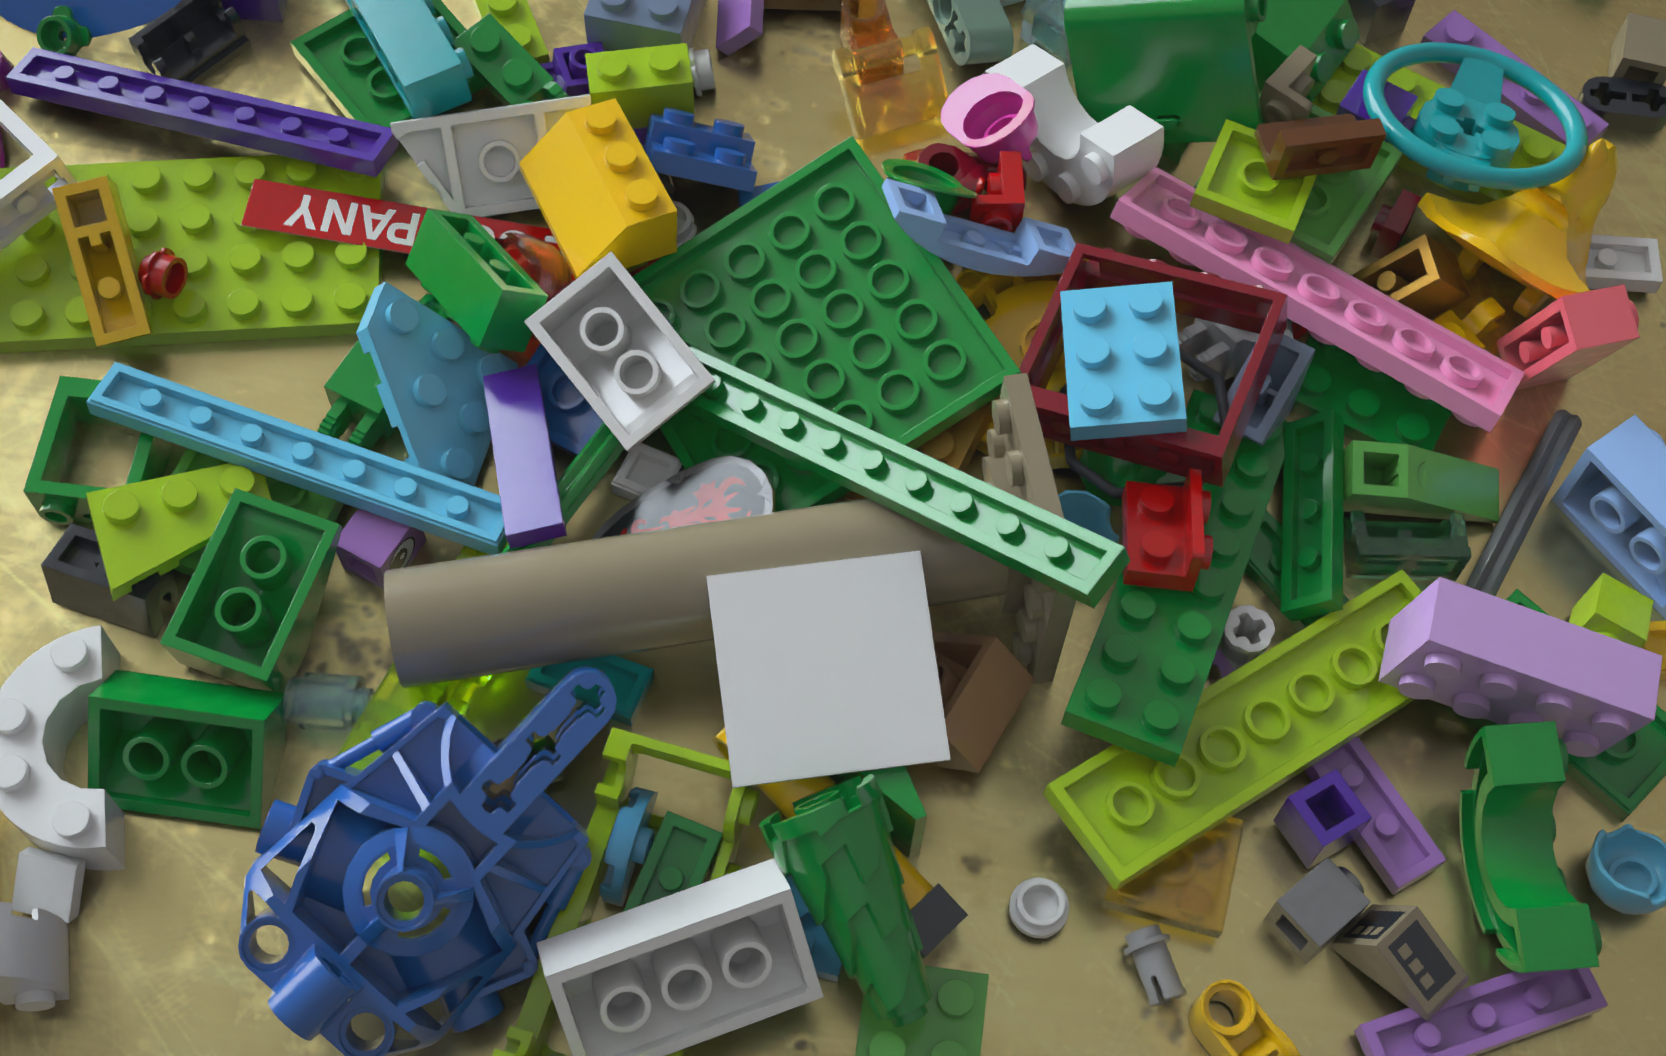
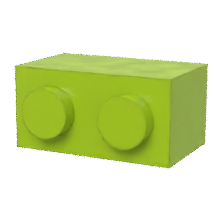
M687 43L585 54L591 105L616 98L632 129L647 127L650 113L663 115L665 108L683 110L695 115L693 80Z

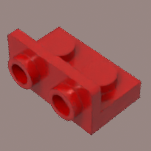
M1000 151L997 173H988L987 195H978L976 198H971L968 221L1014 233L1023 219L1025 207L1021 151Z
M1189 468L1183 487L1126 481L1122 494L1123 546L1127 551L1130 562L1123 570V584L1192 592L1200 569H1209L1213 554V537L1211 535H1204V525L1207 524L1210 515L1211 492L1202 490L1201 469Z

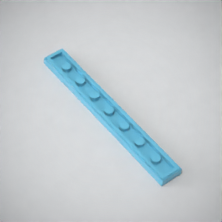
M115 362L86 401L89 412L92 415L225 462L245 467L262 475L490 555L499 554L508 542L505 535L500 495Z

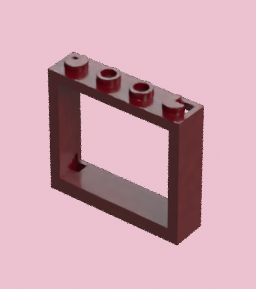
M1076 243L1019 368L1021 373H1027L1043 437L1182 477L1187 476L1189 468L1201 469L1202 482L1223 488L1287 327L1288 294L1264 289L1263 285L1252 286L1223 279L1211 272L1199 273L1170 266L1157 259L1146 260L1121 254L1108 247L1105 250ZM1172 282L1175 313L1259 334L1219 436L1187 428V432L1071 441L1068 396L1046 389L1064 349L1060 291Z

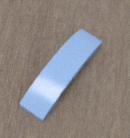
M886 178L882 185L894 220L911 239L934 255L971 270L996 275L1022 277L1063 273L1076 245L1069 230L1063 227L1024 217L1016 231L1012 233L943 214L936 196L931 190Z

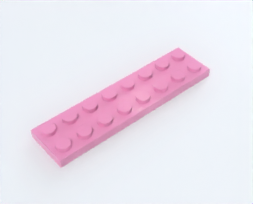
M1158 167L1147 173L1118 199L1110 218L1122 224L1124 229L1132 236L1139 239H1149L1168 250L1170 255L1182 264L1195 265L1203 271L1214 273L1223 279L1252 286L1263 285L1264 289L1288 294L1287 318L1308 329L1313 338L1324 344L1336 345L1355 356L1357 361L1365 368L1375 372H1383L1398 380L1416 397L1431 399L1451 410L1453 415L1466 425L1472 427L1479 426L1490 433L1525 374L1520 369L1292 242L1286 244L1190 207L1189 205L1196 189Z

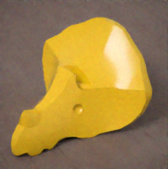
M1604 138L1598 139L1587 146L1586 155L1582 163L1573 173L1545 187L1521 190L1511 196L1482 205L1452 201L1427 192L1418 203V206L1426 217L1464 247L1457 260L1465 280H1470L1477 273L1483 262L1527 286L1516 300L1513 310L1528 318L1548 297L1557 300L1562 296L1590 291L1586 282V266L1592 231L1596 218L1602 207L1606 204L1615 184L1619 167L1617 147L1604 140Z

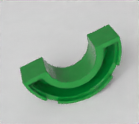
M1555 721L1484 726L1474 736L1464 762L1465 769H1474L1471 790H1460L1459 826L1463 865L1473 908L1483 934H1496L1503 948H1496L1495 955L1506 967L1515 972L1527 973L1600 967L1598 956L1601 953L1602 939L1599 927L1591 919L1589 905L1578 902L1568 892L1564 873L1558 867L1554 854L1553 842L1556 838V822L1553 815V804L1558 789L1566 782L1565 773L1568 768V751L1564 741L1558 738Z

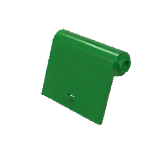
M1066 0L1064 27L1078 101L1088 115L1097 123L1130 105L1164 127V144L1217 142L1226 119L1256 130L1257 126L1263 124L1251 37L1258 27V22L1265 21L1267 0Z

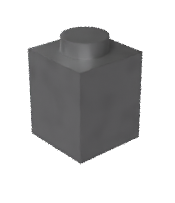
M1326 857L1279 898L1264 919L1307 964L1362 914L1371 901L1364 895V888L1361 882L1351 871L1342 866L1337 867L1329 857Z

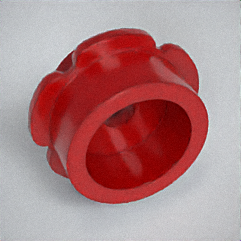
M162 248L160 251H154L152 254L145 256L138 269V280L142 284L144 293L156 300L163 297L168 299L177 297L182 292L188 276V267L185 260L175 256L173 250L169 248Z

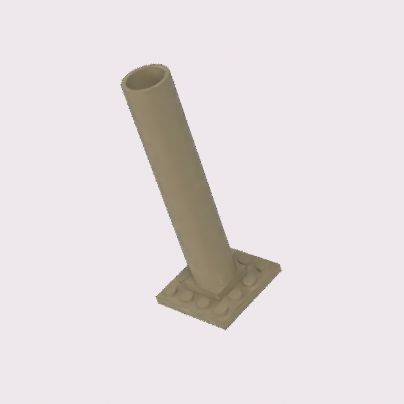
M1027 373L1004 376L1000 399L992 401L994 429L987 430L989 456L982 458L984 482L1064 518ZM868 498L386 570L384 573L387 626L395 669L402 688L714 640L706 576L912 551L921 552L928 607L998 596L1002 614H1014L1018 629V632L1013 633L1012 638L1015 658L1022 666H1027V671L1035 679L1033 684L1050 682L1054 679L1077 600Z

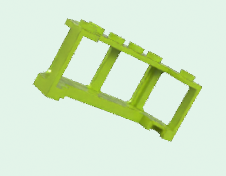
M612 727L602 754L603 759L610 761L602 783L598 782L594 793L597 803L587 828L589 834L587 844L592 855L591 863L584 870L566 910L559 911L547 939L592 923V915L600 896V884L604 882L609 864L604 862L606 850L621 807L628 806L630 800L629 792L632 789L639 754L732 780L729 760ZM752 786L732 789L724 817L723 841L714 860L716 864L710 881L743 869V866L735 864L743 826L751 825L760 797V791L752 789ZM656 814L651 815L648 828L655 830L654 840L664 817ZM541 959L538 963V969L533 976L516 1026L509 1025L507 1030L505 1050L494 1048L492 1056H569L556 1052L548 1046V1039L558 1013L545 979ZM685 1048L665 1056H683Z

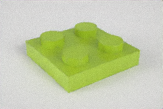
M1226 119L1189 206L1289 244L1317 175L1272 180L1255 137L1256 130Z

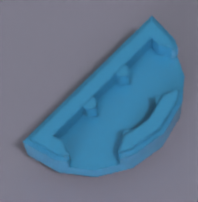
M634 787L629 792L630 800L628 806L620 808L604 858V862L609 864L604 882L600 884L599 889L603 902L623 907L636 863L644 865L654 841L655 830L648 828V824L658 792Z

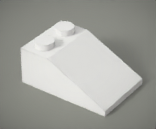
M612 252L608 253L524 321L628 452L716 382Z

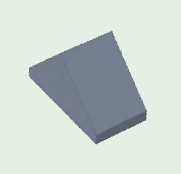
M1283 334L1244 432V438L1263 446L1289 416L1315 354L1314 348ZM1254 347L1227 393L1229 409ZM1217 410L1212 420L1214 423L1221 426L1219 412Z

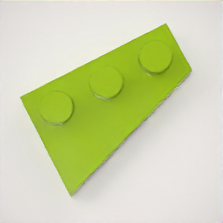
M228 463L87 492L88 507L113 601L132 592L131 586L156 572L160 576L180 566V559L206 546L235 488L272 500L265 476L245 467Z

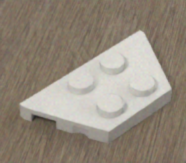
M589 94L397 121L391 122L390 126L391 132L407 150L421 173L432 184L450 212L479 217L539 209L520 171L519 162L566 112L591 105V97Z

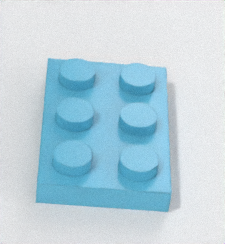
M1172 282L1060 291L1071 441L1187 432Z

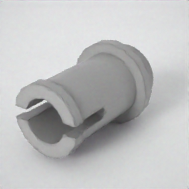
M1159 924L1138 929L1125 936L1128 947L1124 949V954L1126 957H1133L1148 996L1150 1007L1173 1001V997L1179 999L1187 994L1166 944L1171 941L1170 935L1168 933L1162 934Z

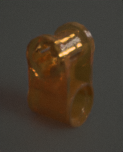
M842 0L840 39L845 51L847 69L852 84H862L863 78L890 73L894 78L903 76L902 49L898 35L894 32L885 0Z

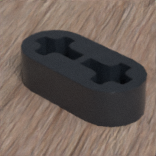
M1605 76L1594 77L1583 85L1576 99L1609 124L1607 128L1655 133L1662 130L1666 125V87L1662 84Z

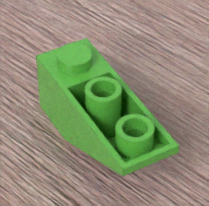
M1353 440L1344 449V511L1498 523L1499 469L1408 444Z

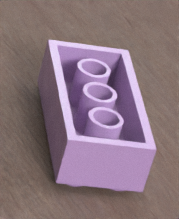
M1439 577L1390 620L1379 682L1398 688L1401 694L1409 698L1430 699L1453 707L1455 713L1467 718H1484L1501 725L1555 721L1558 738L1564 741L1569 754L1579 757H1595L1655 720L1663 656Z

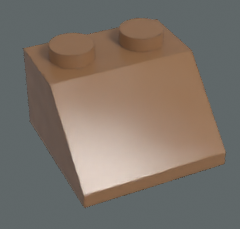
M932 632L951 758L948 761L933 763L943 768L979 773L984 763L991 757L995 745L1010 720L1020 709L1022 700L1035 679L997 636Z

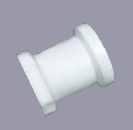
M1252 605L1238 606L1230 611L1218 648L1234 670L1263 654L1269 647L1271 639L1275 634L1273 620L1267 612L1259 610Z

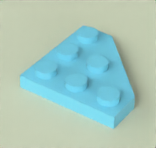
M385 281L374 288L356 334L364 354L370 353L381 380V384L376 387L391 427L398 426L409 454V457L404 459L405 463L474 486L492 439L483 376L516 369L519 364L501 353H488L475 347L470 342V336L463 329Z

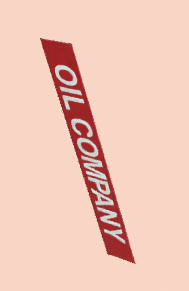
M254 179L241 226L363 246L364 242L366 247L410 254L428 208ZM473 216L527 274L569 281L576 280L550 228ZM660 258L648 261V265H645L637 270H634L629 274L631 276L636 275L637 273H639L646 267L650 266Z

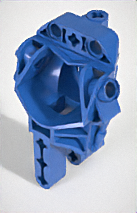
M587 664L576 666L569 670L498 746L484 736L447 701L439 708L431 701H423L408 712L371 731L372 737L330 760L324 759L314 765L307 774L297 806L275 799L256 845L255 852L261 855L253 861L252 867L245 875L238 950L240 959L246 967L271 989L268 1005L286 1027L308 1041L321 1034L345 1056H395L433 1046L444 1037L450 1028H452L454 1033L471 1029L497 1016L505 1009L497 990L527 979L536 973L539 960V951L536 943L547 939L559 911L566 910L584 870L591 863V850L587 844L589 841L588 831L544 790L609 722L615 712L617 703L615 689L603 670ZM595 684L599 685L596 691L600 702L597 705L593 706L586 701L572 711L577 702L574 690L577 685H581L587 690ZM560 725L555 734V749L552 750L549 746L544 745L539 750H535L528 758L533 746V732L544 737ZM377 750L382 752L380 756L362 770L350 767V765ZM518 770L514 777V785L511 792L502 789L495 794L489 789L492 782L499 785ZM420 849L430 852L447 867L451 877L444 879L433 863L419 856ZM388 852L391 859L379 868L372 879L370 889L372 904L365 905L362 892L365 876L373 863ZM273 858L299 867L291 888L266 866ZM401 881L412 882L423 892V906L417 911L410 913L398 911L389 902V887ZM253 891L270 907L262 910L257 915H255ZM545 902L547 905L531 935L528 925ZM443 907L450 909L444 921L429 933L416 937L398 936L399 932H408L425 927L437 918ZM266 925H273L282 929L288 937V950L278 955L268 954L263 951L257 943V929ZM439 999L445 1014L438 1023L421 1006ZM373 1013L384 1023L385 1034L378 1039L364 1040L358 1037L352 1030L351 1019L357 1014ZM398 1026L408 1031L417 1040L395 1039Z

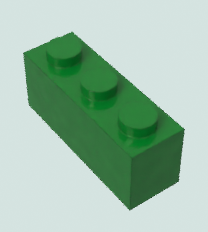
M428 208L406 265L421 281L422 288L431 293L445 308L446 315L456 321L470 336V342L475 347L488 353H499L501 350L524 352L533 333L524 321L545 305L548 295L472 215Z

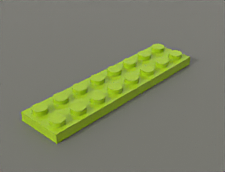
M1401 569L1343 604V610L1325 615L1202 691L1175 767L1113 744L1047 784L1043 792L1044 797L1115 891L1414 701L1415 699L1401 694L1398 688L1379 682V675L1390 620L1420 595L1422 591L1405 571Z

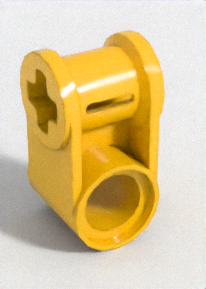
M1227 979L1218 980L1210 984L1190 1007L1188 1013L1189 1027L1193 1035L1211 1056H1301L1290 1038L1273 1023L1251 995L1250 991L1239 982ZM1210 1001H1220L1230 1007L1234 1014L1233 1027L1219 1025L1212 1019L1209 1013Z

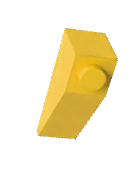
M102 176L52 188L96 347L152 334L142 285L138 280V266L132 238L117 185L107 176Z

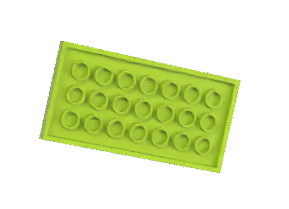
M282 155L65 165L77 182L107 176L117 185L131 234L138 269L145 256L152 254L154 251H160L162 248H169L173 250L175 256L183 258L187 264L188 276L182 292L173 299L165 297L158 300L152 299L150 295L145 294L143 291L152 334L96 347L58 209L56 208L0 251V354L357 335L356 332L374 288L382 284L383 249L366 247L364 242L363 246L241 226L254 179L384 200V168L377 177ZM17 167L0 168V180ZM53 175L44 182V185L49 188L58 179Z

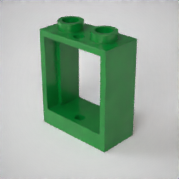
M69 376L59 377L23 490L39 516L51 523L69 525L73 521L93 523L86 493L107 489L104 487L60 483L77 424L87 423L129 428L90 414L86 401L102 380ZM141 432L126 484L164 477L173 443Z

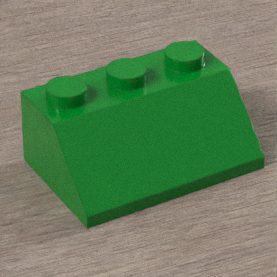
M115 670L88 696V789H105L118 807L123 810L261 829L268 814L286 747L288 693Z

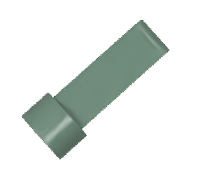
M927 0L948 49L958 65L1002 62L1011 57L1014 47L1013 30L999 0Z

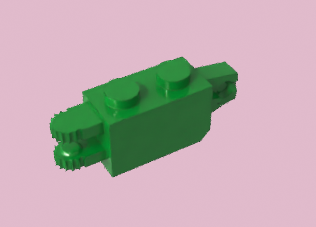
M426 293L418 301L451 323H454V320L446 315L445 308L432 294ZM359 339L324 385L331 408L327 412L326 417L322 419L317 431L339 439L350 424L354 423L357 426L355 431L351 433L350 438H348V443L371 450L380 437L388 440L397 427H391L376 387L381 384V380L371 354H364Z

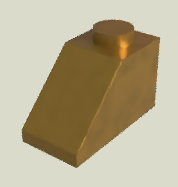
M1426 234L1351 275L1428 319L1470 298L1456 254Z

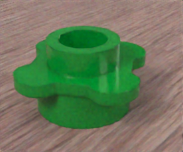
M68 6L55 7L53 15L42 19L37 27L36 36L41 49L76 57L80 49L89 46L92 40L90 29L86 26H81L74 19L73 11ZM64 32H66V34H67V39H66L65 41H64V38H63V33H64Z

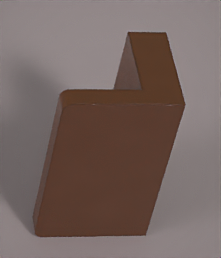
M1352 114L1259 124L1255 131L1256 140L1272 180L1370 169L1387 135L1380 118L1356 121L1355 116Z

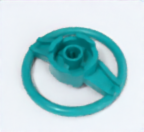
M1430 42L1412 44L1395 49L1379 58L1368 71L1364 80L1363 100L1370 119L1380 118L1387 134L1385 139L1406 155L1410 161L1414 160L1428 168L1426 177L1448 188L1478 192L1480 187L1502 190H1527L1545 187L1568 177L1582 163L1586 155L1588 146L1586 125L1581 113L1572 100L1558 86L1539 72L1502 54L1455 43ZM1450 63L1461 65L1451 87L1439 88L1436 90L1433 99L1424 103L1410 132L1395 117L1386 102L1384 86L1387 79L1396 71L1416 64ZM1503 78L1521 86L1539 98L1552 110L1562 124L1566 135V147L1563 153L1555 160L1531 168H1508L1520 143L1518 129L1513 124L1516 117L1515 111L1501 103Z

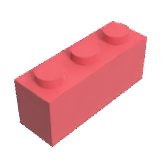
M1625 284L1560 297L1498 339L1496 343L1501 359L1525 372L1516 390L1567 380L1640 338L1638 332V311L1634 303L1629 300Z

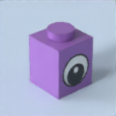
M358 508L341 532L336 553L344 569L384 590L385 571L408 567L427 540L422 530Z

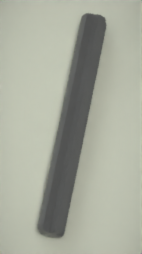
M1562 409L1556 411L1553 418H1551L1465 586L1496 596L1582 426L1581 418L1578 415L1570 414L1567 410Z

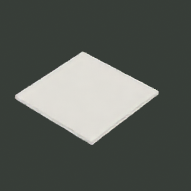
M920 551L706 576L733 788L951 760Z

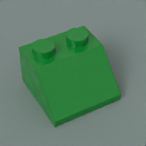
M1267 0L1265 21L1258 22V27L1251 37L1259 92H1262L1267 79L1302 45L1317 55L1310 77L1315 82L1306 96V99L1309 101H1314L1360 39L1358 24L1354 19L1348 0Z

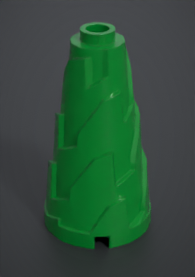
M868 774V776L863 778V781L860 776L805 796L792 803L796 816L784 820L780 809L760 822L759 827L785 878L791 877L817 927L822 925L849 979H856L878 1019H890L894 1027H900L923 1017L928 1012L925 1004L932 998L920 951L924 948L902 887L905 882L890 836V832L894 829L875 776Z

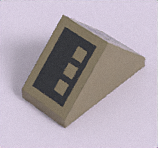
M1372 904L1332 942V949L1427 1021L1468 982L1467 972L1418 906Z

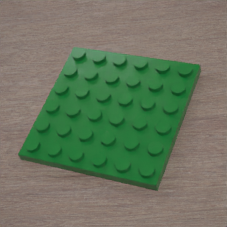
M853 136L842 141L677 248V252L660 258L632 276L665 319L669 320L688 347H694L914 450L1001 394L1004 376L1021 374L1017 365L942 260L911 239L894 220L882 189L884 179ZM684 408L660 426L661 431L685 469L708 459L725 456L750 460L768 476L775 491V512L831 504L851 491Z

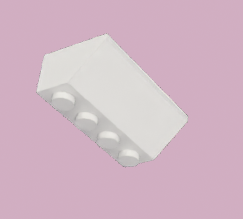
M774 858L536 943L545 979L572 1056H665L823 997L791 888Z

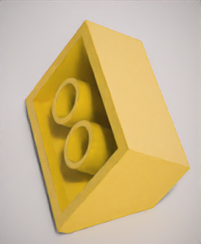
M616 98L566 112L519 162L520 171L575 279L610 252L615 255L624 268L677 252V209Z

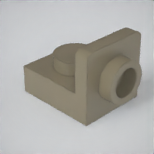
M1302 45L1285 60L1264 84L1259 99L1262 119L1266 123L1309 118L1313 104L1306 99V96L1315 82L1310 77L1317 55Z

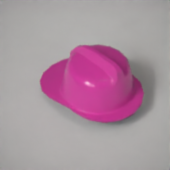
M999 73L983 74L960 85L947 98L941 110V123L947 132L964 146L975 152L983 161L994 165L998 164L1000 151H1021L1022 159L1026 162L1030 161L1032 154L1029 146L1037 137L1039 129L1034 113L1035 98L1029 91L1025 90L1011 78Z

